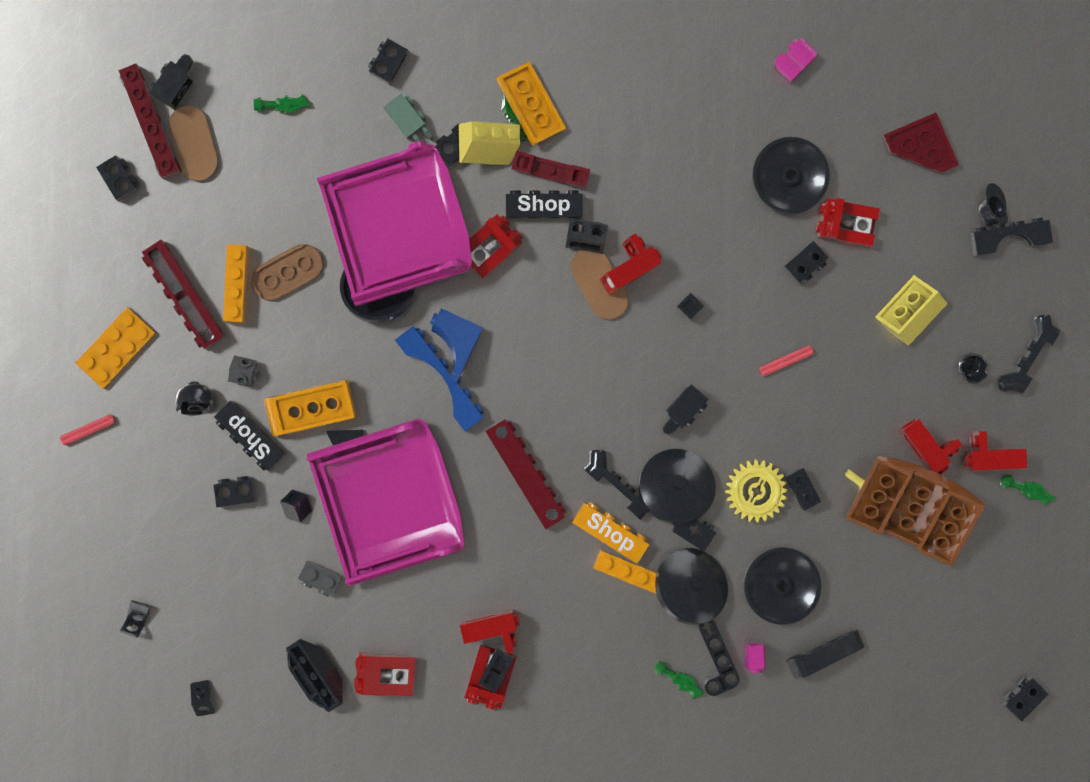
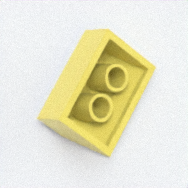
M474 121L459 124L460 163L511 164L520 145V125Z
M913 275L875 318L893 335L909 346L947 305V302L937 290Z

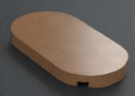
M190 105L181 106L172 113L169 119V130L180 169L185 176L192 180H207L214 174L218 166V157L207 118L197 107Z
M299 244L266 261L253 272L251 286L254 293L264 300L274 301L315 280L323 269L322 255L311 245Z
M580 250L572 259L571 273L593 312L601 318L615 319L624 313L628 305V295L625 288L623 287L609 295L600 281L601 277L613 269L604 253Z

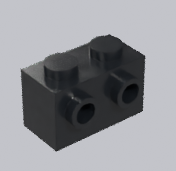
M813 241L783 268L797 284L801 282L806 284L813 277L811 275L812 272L816 269L820 271L827 265L825 261L828 259V256Z
M1029 676L1027 678L1023 677L1017 683L1018 687L1013 692H1008L1002 702L1021 722L1049 695Z

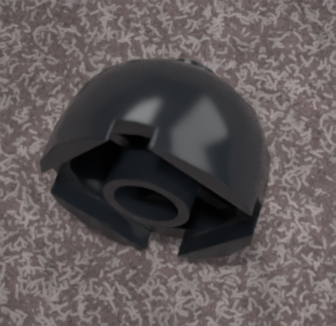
M189 382L176 395V411L181 410L183 415H202L204 410H208L209 413L214 410L213 393L208 387L199 382Z

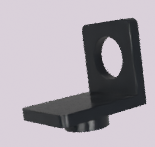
M131 600L126 620L120 632L138 638L145 626L149 606ZM128 626H133V627H135L137 630H136V631H130V630L127 629V627H128Z
M209 680L191 683V706L196 716L215 713L210 697ZM203 706L209 708L205 711L199 710V708Z

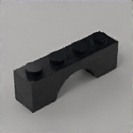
M1043 217L1032 219V223L1025 224L1024 220L1013 222V226L1008 227L1005 224L994 225V229L987 230L986 227L975 228V232L970 234L974 256L995 253L1000 241L1008 235L1022 237L1030 247L1053 243L1050 220L1044 221Z

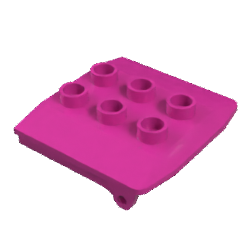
M416 141L399 153L317 178L355 306L455 276L471 269L472 258L467 228L450 173L434 145L427 144L424 141Z
M415 419L307 454V461H309L348 587L456 553L463 549L464 537L461 514L440 448L424 420Z

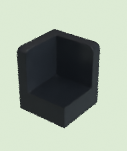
M690 293L677 307L690 321L704 305Z
M291 490L280 501L287 519L301 523L312 512L305 493Z

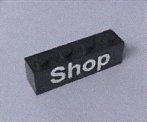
M511 190L510 194H506V219L583 218V194H579L578 190H568L567 194H560L559 190H549L548 194H540L539 190H530L529 194H521L520 190Z
M229 401L214 416L218 427L222 430L226 429L230 433L229 437L236 444L240 442L244 446L242 450L249 457L254 456L258 460L256 464L263 471L266 469L271 471L287 455L233 401Z

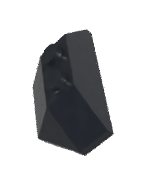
M302 639L286 648L288 653V669L309 701L324 708L327 712L343 704V679L322 647Z

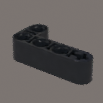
M714 620L708 622L712 623L709 626L712 633L716 631V634L709 635L705 628L702 629L704 624L698 625V629L718 671V674L705 680L704 689L710 696H717L738 686L740 678ZM715 638L719 639V647L711 648L710 641ZM721 656H725L728 659L727 664L724 666L718 665V659ZM728 674L735 675L736 678L733 683L726 682L725 679ZM709 683H718L717 690H708Z
M854 629L807 653L790 657L786 662L793 678H804L863 649L865 645L858 630Z

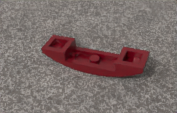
M516 151L511 168L521 173L581 188H586L590 169L536 157L535 155Z

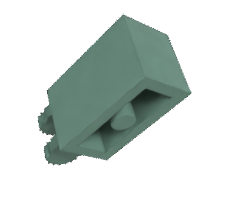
M401 93L383 107L407 140L413 137L415 141H422L416 135L421 129L427 139H433V136L425 127L424 121L426 118L420 111L416 112L413 109L414 103L408 95L404 97Z

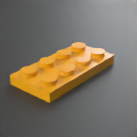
M530 61L496 78L532 146L566 129Z
M126 307L75 364L102 389H105L151 340L156 332L129 307Z

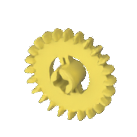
M756 459L753 465L747 461V467L739 464L740 471L733 469L736 476L729 475L728 477L732 482L726 483L727 486L731 487V489L725 491V493L731 494L730 497L726 498V501H733L729 508L736 507L734 514L742 512L741 519L748 515V522L753 517H755L756 523L759 522L760 517L766 522L767 515L774 518L773 511L780 513L778 506H785L781 500H787L783 493L788 492V489L782 487L787 482L781 481L784 474L777 475L779 468L772 470V463L765 467L764 460L760 465ZM752 477H760L758 482H753L748 486L747 494L749 498L746 501L743 496L744 484ZM767 481L771 491L769 499L761 505H753L756 500H760L765 496L764 484ZM759 486L761 493L753 496L752 488Z

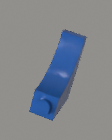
M441 308L439 313H434L430 323L433 324L431 331L440 336L450 348L454 365L450 379L458 382L483 327Z

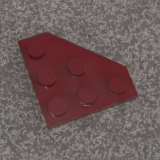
M933 113L883 135L891 154L938 173L959 165L937 113Z

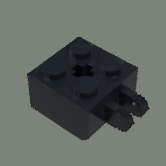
M184 54L176 64L172 61L164 64L160 71L161 76L158 80L155 79L150 86L151 91L149 93L174 111L194 82L193 77L188 73L194 61L191 56Z
M689 384L666 410V416L670 419L662 427L664 434L669 435L678 427L689 428L696 420L693 418L697 412L699 414L702 413L708 406L706 402L709 399L692 384Z

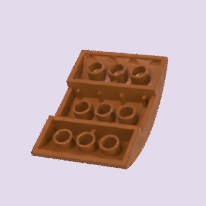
M878 456L846 519L879 534L886 532L917 546L916 551L952 566L985 508V504L962 486L934 471L907 461Z

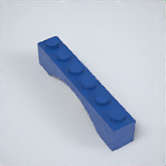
M412 326L395 339L396 343L407 356L418 358L428 363L443 377L452 396L453 417L466 432L484 418L481 415L484 411L478 403L474 405L471 402L472 396L466 388L462 390L458 385L461 382L460 380L455 382L450 379L452 374L447 370L448 364L443 358L438 359L435 355L437 350L431 342L429 344L423 339L425 334L419 327L415 329Z

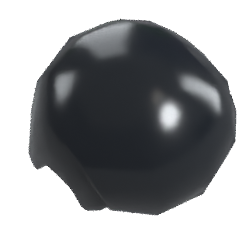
M969 353L960 360L958 371L964 380L976 384L982 382L987 377L986 367L988 364L980 354Z

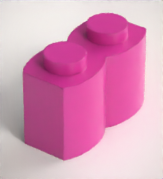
M803 38L799 41L795 39L788 46L790 50L785 55L781 53L774 60L776 62L774 68L789 83L818 55Z
M745 643V667L751 673H762V669H766V645L764 643Z

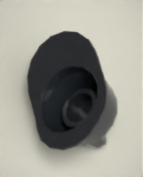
M994 183L987 185L986 199L979 206V212L985 226L997 223L1004 225L1008 222L1005 196L1000 187Z

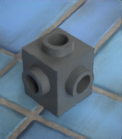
M234 355L229 368L228 382L251 387L252 381L257 380L259 369L256 368L257 360Z

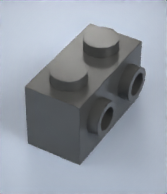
M309 560L306 561L298 577L302 581L301 584L308 588L314 586L319 589L318 592L327 597L329 594H335L343 576Z

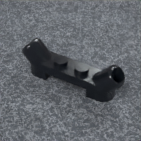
M1049 314L1034 317L1033 321L1037 336L1035 340L1032 339L1027 345L1026 349L1028 351L1026 355L1021 356L1016 364L1018 366L1017 370L998 377V386L1002 392L1014 390L1022 395L1033 379L1026 374L1044 344L1052 346L1058 338L1061 329L1052 324Z
M591 450L589 453L590 463L584 470L597 482L602 477L608 480L631 501L626 508L642 520L649 511L645 508L640 496L637 497L634 494L636 490L628 483L626 485L620 482L621 477L614 470L611 473L607 470L605 450Z

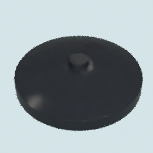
M784 137L769 143L757 156L752 171L753 186L760 200L772 210L784 214L802 213L815 206L826 193L830 179L828 162L822 151L810 141L799 137Z
M345 270L340 279V294L346 308L358 319L370 323H383L402 315L412 304L417 289L416 287L355 306Z
M669 449L656 454L646 463L640 475L639 494L645 508L655 518L668 524L684 525L700 519L711 507L715 498L716 482L712 470L701 457L687 450Z
M787 547L772 548L759 554L749 565L744 578V594L751 609L765 621L779 625L792 624L807 617L816 607L821 594V578L815 564L802 552Z
M696 548L677 550L668 555L661 562L655 578L656 594L663 609L673 619L687 625H700L713 620L723 610L728 597L727 578L718 561L707 552Z

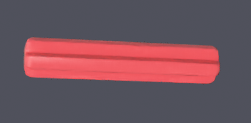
M808 345L759 368L762 376H766L814 354L813 349Z
M109 414L62 435L60 440L63 445H68L115 423L114 417Z

